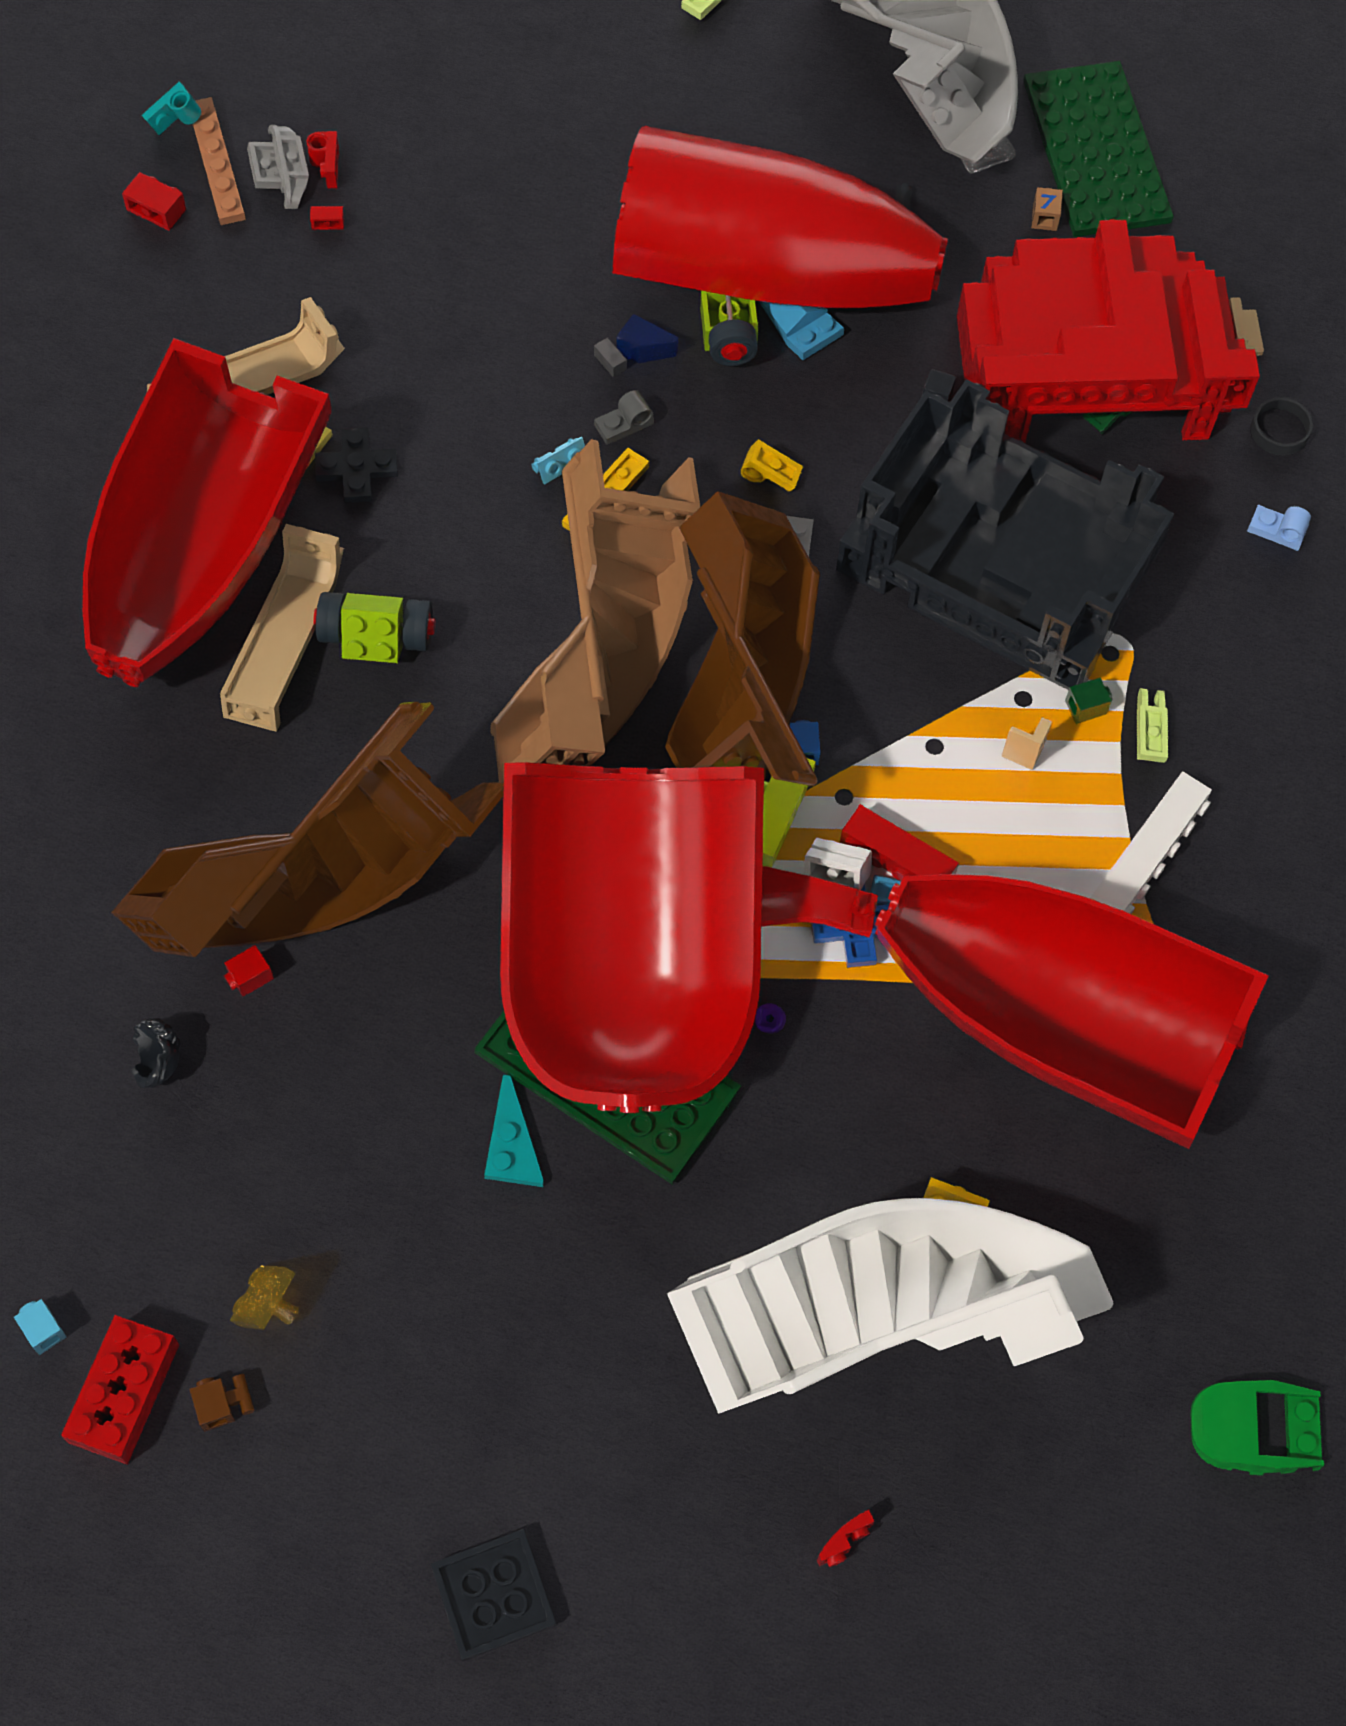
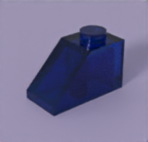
M633 314L617 335V349L626 359H631L637 363L675 357L678 353V337Z

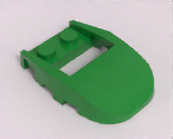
M1275 1380L1222 1382L1206 1387L1196 1395L1191 1406V1438L1193 1446L1198 1455L1208 1464L1231 1471L1232 1469L1247 1471L1249 1475L1277 1472L1281 1474L1294 1473L1298 1468L1313 1467V1471H1318L1324 1466L1321 1447L1320 1391ZM1256 1392L1284 1394L1287 1457L1259 1455Z

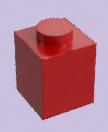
M256 945L224 962L228 972L224 977L232 990L238 988L243 997L274 979L269 965Z

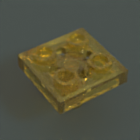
M261 1265L250 1276L248 1281L250 1286L244 1296H241L234 1304L232 1310L234 1314L230 1321L239 1327L264 1330L271 1316L274 1315L286 1325L291 1324L295 1317L290 1314L297 1315L299 1308L282 1299L295 1273L286 1267Z

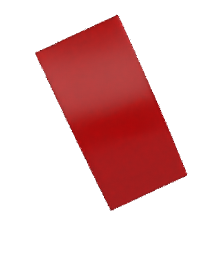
M869 1510L847 1522L830 1538L817 1558L819 1566L827 1563L830 1568L847 1559L845 1554L849 1553L851 1549L847 1538L851 1537L854 1542L870 1534L869 1528L872 1527L875 1521Z

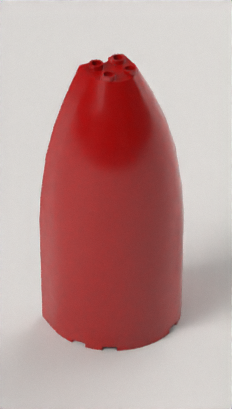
M642 126L639 130L630 155L627 179L624 182L620 203L623 204L619 219H617L613 274L743 299L824 308H865L930 301L932 290L937 291L948 238H943L911 210L887 193L865 181L818 162L777 150L649 126Z
M173 338L114 459L103 487L88 537L83 571L85 648L91 661L98 666L96 671L99 674L108 678H112L113 675L122 678L124 683L137 688L141 682L174 661L203 637L229 609L260 564L273 541L332 412L328 393L277 375L273 382L275 399L232 383L225 356Z
M938 874L904 876L900 885L894 884L888 900H890L888 910L882 909L876 919L875 926H877L875 934L878 935L880 942L906 976L929 1002L951 1022L1009 1063L1041 1081L1187 1149L1190 1148L1269 975L1123 910L1084 896L1030 881L988 875Z

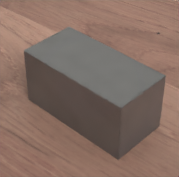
M608 338L594 345V356L613 377L627 369V359Z

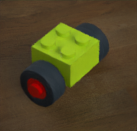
M701 291L700 310L705 351H710L713 360L722 365L737 366L749 362L754 358L758 349V321L755 300Z
M322 592L313 616L317 640L324 643H342L343 659L398 663L403 646L407 650L427 651L431 635L435 634L436 626L430 601L408 600L403 618V598L347 593L345 595L342 593Z

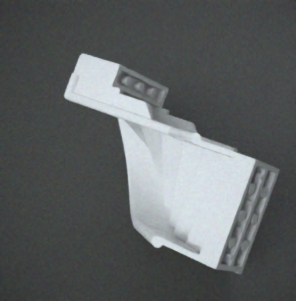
M904 1198L879 1201L844 1210L754 1252L687 1278V1281L667 1293L718 1414L782 1390L786 1394H793L882 1350L912 1339H917L938 1350H943L982 1335L986 1341L1001 1336L1013 1366H1017L1080 1344L1084 1337L1077 1321L1107 1311L1113 1306L1112 1297L1089 1246L1057 1230L1008 1212L966 1202L931 1198Z

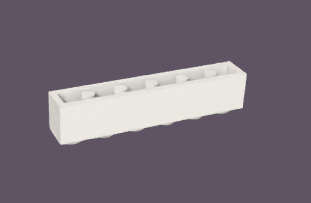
M1182 771L1090 899L1132 914L1135 909L1132 906L1136 898L1139 900L1144 898L1151 887L1147 884L1151 877L1157 879L1166 866V864L1162 863L1167 856L1172 858L1181 845L1178 842L1182 835L1188 837L1196 825L1193 819L1197 814L1202 817L1210 806L1211 802L1207 799L1212 789Z

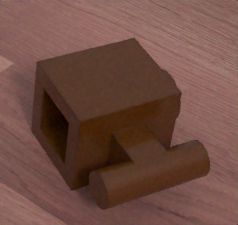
M244 1374L232 1377L235 1389L226 1391L221 1378L215 1380L214 1377L202 1379L196 1383V1387L189 1389L199 1425L204 1432L234 1422L232 1406L240 1404L242 1415L255 1411Z

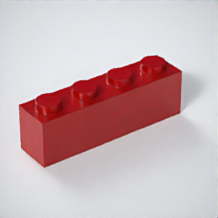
M861 804L841 832L840 843L871 850L872 865L892 873L896 880L902 881L904 876L956 874L959 862Z

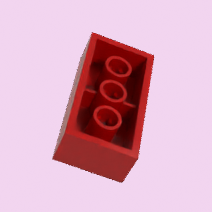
M114 1315L61 1436L71 1445L128 1465L179 1347L175 1337ZM135 1355L140 1357L138 1361L133 1360L131 1364L129 1363L131 1357ZM123 1384L127 1387L125 1391L119 1390L118 1393L115 1392ZM111 1414L113 1420L103 1423V1419Z

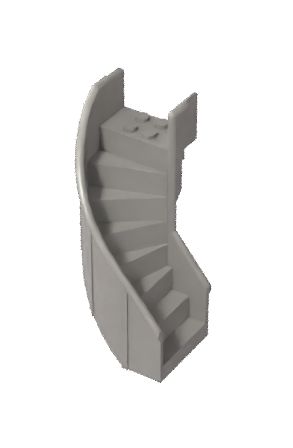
M831 0L841 4V9L845 12L892 29L890 44L906 51L905 54L909 57L893 75L943 151L971 163H976L991 148L994 149L1012 132L1018 103L1017 66L1010 32L997 0Z

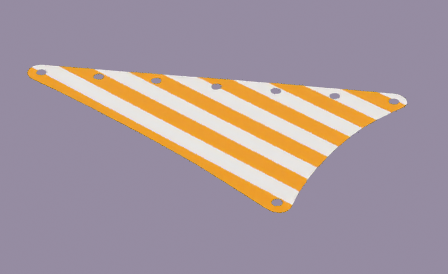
M1113 633L1105 646H1114L1119 651V658L1116 661L1110 662L1105 660L1100 653L1094 671L1088 681L1101 678L1104 686L1109 687L1112 693V702L1106 715L1076 724L1065 702L1068 690L1032 671H1028L808 789L772 868L805 875V855L812 847L816 837L840 843L842 829L861 804L959 862L957 875H988L1030 881L1090 898L1131 842L1124 803L1120 742L1128 680L1134 661L1132 645L1122 636ZM1020 691L1028 692L1032 696V703L1027 707L1018 706L1014 700L1015 694ZM1042 717L1052 721L1044 748L1033 770L1002 757L1006 739L1012 726L1033 735ZM939 739L944 745L943 751L937 755L930 754L926 751L925 747L928 740ZM838 790H849L853 794V802L846 806L839 805L835 800V794ZM872 865L871 873L865 881L866 892L870 893L874 875L891 879L895 878L887 870L876 868ZM1145 897L1142 900L1136 898L1132 904L1135 907L1132 915L1153 924ZM809 922L761 927V978L913 983L901 970L878 937L874 938L877 956L876 965L847 968L843 941L814 944L811 923Z

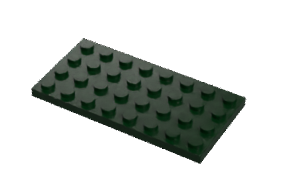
M1114 61L1024 74L1023 82L1057 188L1062 190V203L1073 237L1096 234L1100 220H1126L1128 229L1172 223L1173 214L1121 62Z
M504 1011L474 1049L475 1054L508 1076H511V1078L672 1185L741 1090V1085L725 1076L717 1086L701 1097L686 1103L662 1105L661 1111H642V1107H639V1113H621L620 1107H616L615 1111L597 1110V1104L580 1103L561 1097L538 1080L525 1064L515 1046Z

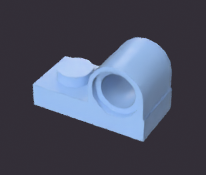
M1258 505L1247 532L1298 551L1308 529L1311 515L1307 510L1300 507H1289L1285 514H1281Z

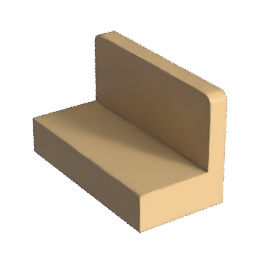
M1230 298L1229 305L1235 339L1244 338L1246 349H1255L1256 355H1262L1264 348L1256 310H1243L1240 298Z
M1042 717L1033 735L1012 726L1006 739L1002 757L1033 770L1044 748L1052 721Z

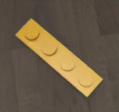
M627 448L603 474L605 488L628 491L649 468V461L630 448ZM567 514L562 520V526L570 531Z

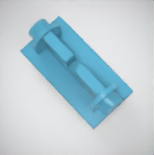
M579 437L574 440L570 438L568 442L557 447L555 452H549L540 458L534 459L535 462L531 464L532 468L536 473L540 472L544 485L562 475V470L577 452H580L585 447L583 438Z

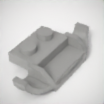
M270 125L268 132L272 134V142H248L247 151L255 188L281 189V193H284L285 209H298L309 177L301 137L297 136L289 127Z

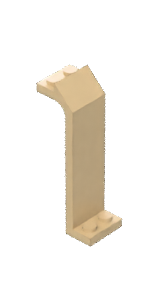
M309 297L301 300L300 322L294 330L277 338L227 355L225 358L232 383L259 393L263 392L267 395L274 392L273 382L277 375L297 383L321 375L345 348L338 339L335 326L329 324L323 309L317 306L312 298ZM150 383V384H147V391H148V389H149L151 383Z
M286 524L282 531L284 559L281 570L220 692L223 718L277 732L281 724L279 705L316 629L313 616L320 594L322 592L333 593L344 548L339 546L338 537Z

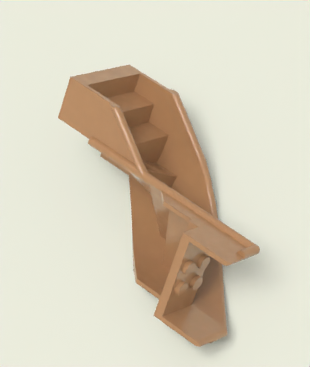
M591 439L563 468L562 476L582 620L569 637L536 667L491 723V734L494 736L499 782H504V763L530 762L591 766L605 753L608 743L627 722L656 681L677 636L684 612L687 609V600L693 581L687 542L679 529L700 508L693 458L688 457L662 485L659 496L605 488L597 440Z

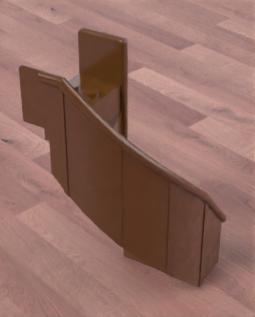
M717 491L679 527L700 567L697 575L705 589L700 594L717 624L718 630L668 734L665 747L676 768L761 767L764 768V781L768 772H770L772 778L814 786L817 783V777L789 724L796 708L809 664L820 572L812 564L785 513Z
M404 702L399 704L292 833L248 835L166 848L157 856L156 861L111 913L153 951L188 957H196L203 948L243 946L284 940L330 930L333 927L353 921L376 910L392 899L398 898L405 890L417 883L443 850L448 848L457 837H471L504 796V782L481 783L463 795L451 800V796L445 790L437 788L430 781L431 776L424 769L416 767L400 751L432 713L434 706L431 702Z

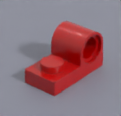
M337 131L314 132L306 140L310 163L320 168L321 178H326L327 188H337L339 166Z

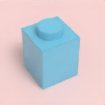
M42 1299L37 1302L27 1303L19 1310L20 1313L14 1316L29 1343L39 1355L67 1338Z

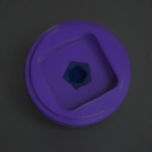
M766 1003L757 1009L754 1020L759 1030L768 1034H774L784 1027L786 1016L783 1009L778 1005Z

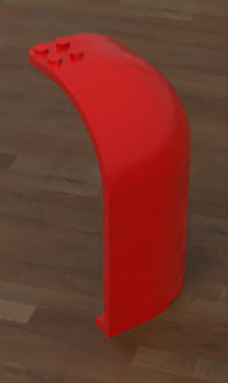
M530 762L504 763L500 964L502 1003L508 1028L519 1054L530 1071L551 1091L575 1102L597 1104V1110L615 1111L616 1107H620L621 1113H639V1107H642V1111H661L662 1105L686 1103L708 1093L724 1079L737 1062L749 1038L760 993L764 768L736 766L665 769L620 767L618 769Z

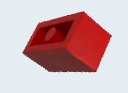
M311 206L310 222L312 230L344 229L343 206Z

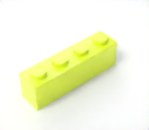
M807 758L814 771L816 761ZM772 777L769 782L764 781L762 866L773 867L808 785L777 780Z

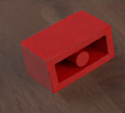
M141 172L137 174L122 193L127 211L168 231L186 211L183 193L179 189L167 186L155 177H149Z

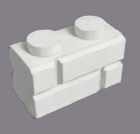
M816 837L812 847L805 855V875L858 890L862 889L871 873L872 851L862 847Z

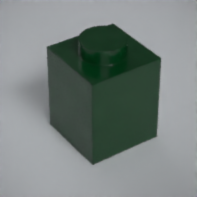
M1097 678L1069 687L1065 702L1077 724L1106 715L1112 702V693L1108 686H1104L1101 678Z

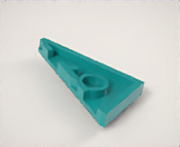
M503 1075L484 1174L485 1179L543 1187V1176L511 1076Z

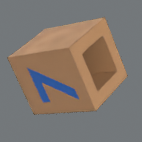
M1037 187L1033 203L1031 228L1057 231L1061 216L1062 190Z

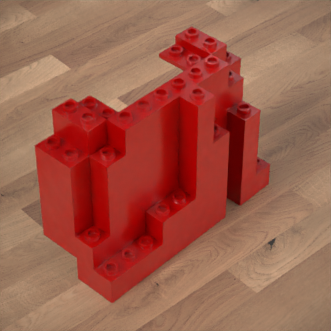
M1100 220L1095 238H1027L1016 240L1013 256L986 257L981 283H963L957 312L964 381L967 379L982 385L990 391L988 401L1000 404L1010 411L1004 434L1014 439H1019L1024 443L1026 442L1033 414L1189 410L1181 431L1182 440H1209L1219 413L1231 412L1232 408L1248 407L1260 377L1255 349H1246L1244 338L1235 339L1225 276L1216 277L1215 270H1206L1204 261H1196L1195 252H1176L1174 236H1129L1126 220Z

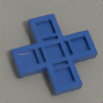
M865 884L863 885L861 891L866 892ZM889 905L876 906L872 933L869 938L824 924L811 923L814 944L843 941L847 968L876 965L877 956L874 938L878 937V935L875 934L877 929L875 922L882 909L887 911Z

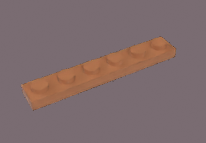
M212 97L195 100L200 106L202 113L200 118L193 123L220 225L246 220Z

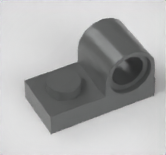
M638 390L630 391L622 396L618 403V409L594 419V426L606 445L654 424L653 411Z

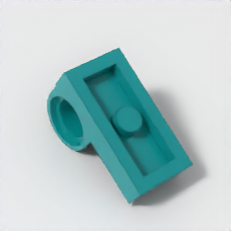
M178 82L142 116L154 131L160 135L177 119L188 125L195 123L200 118L202 112L195 99Z

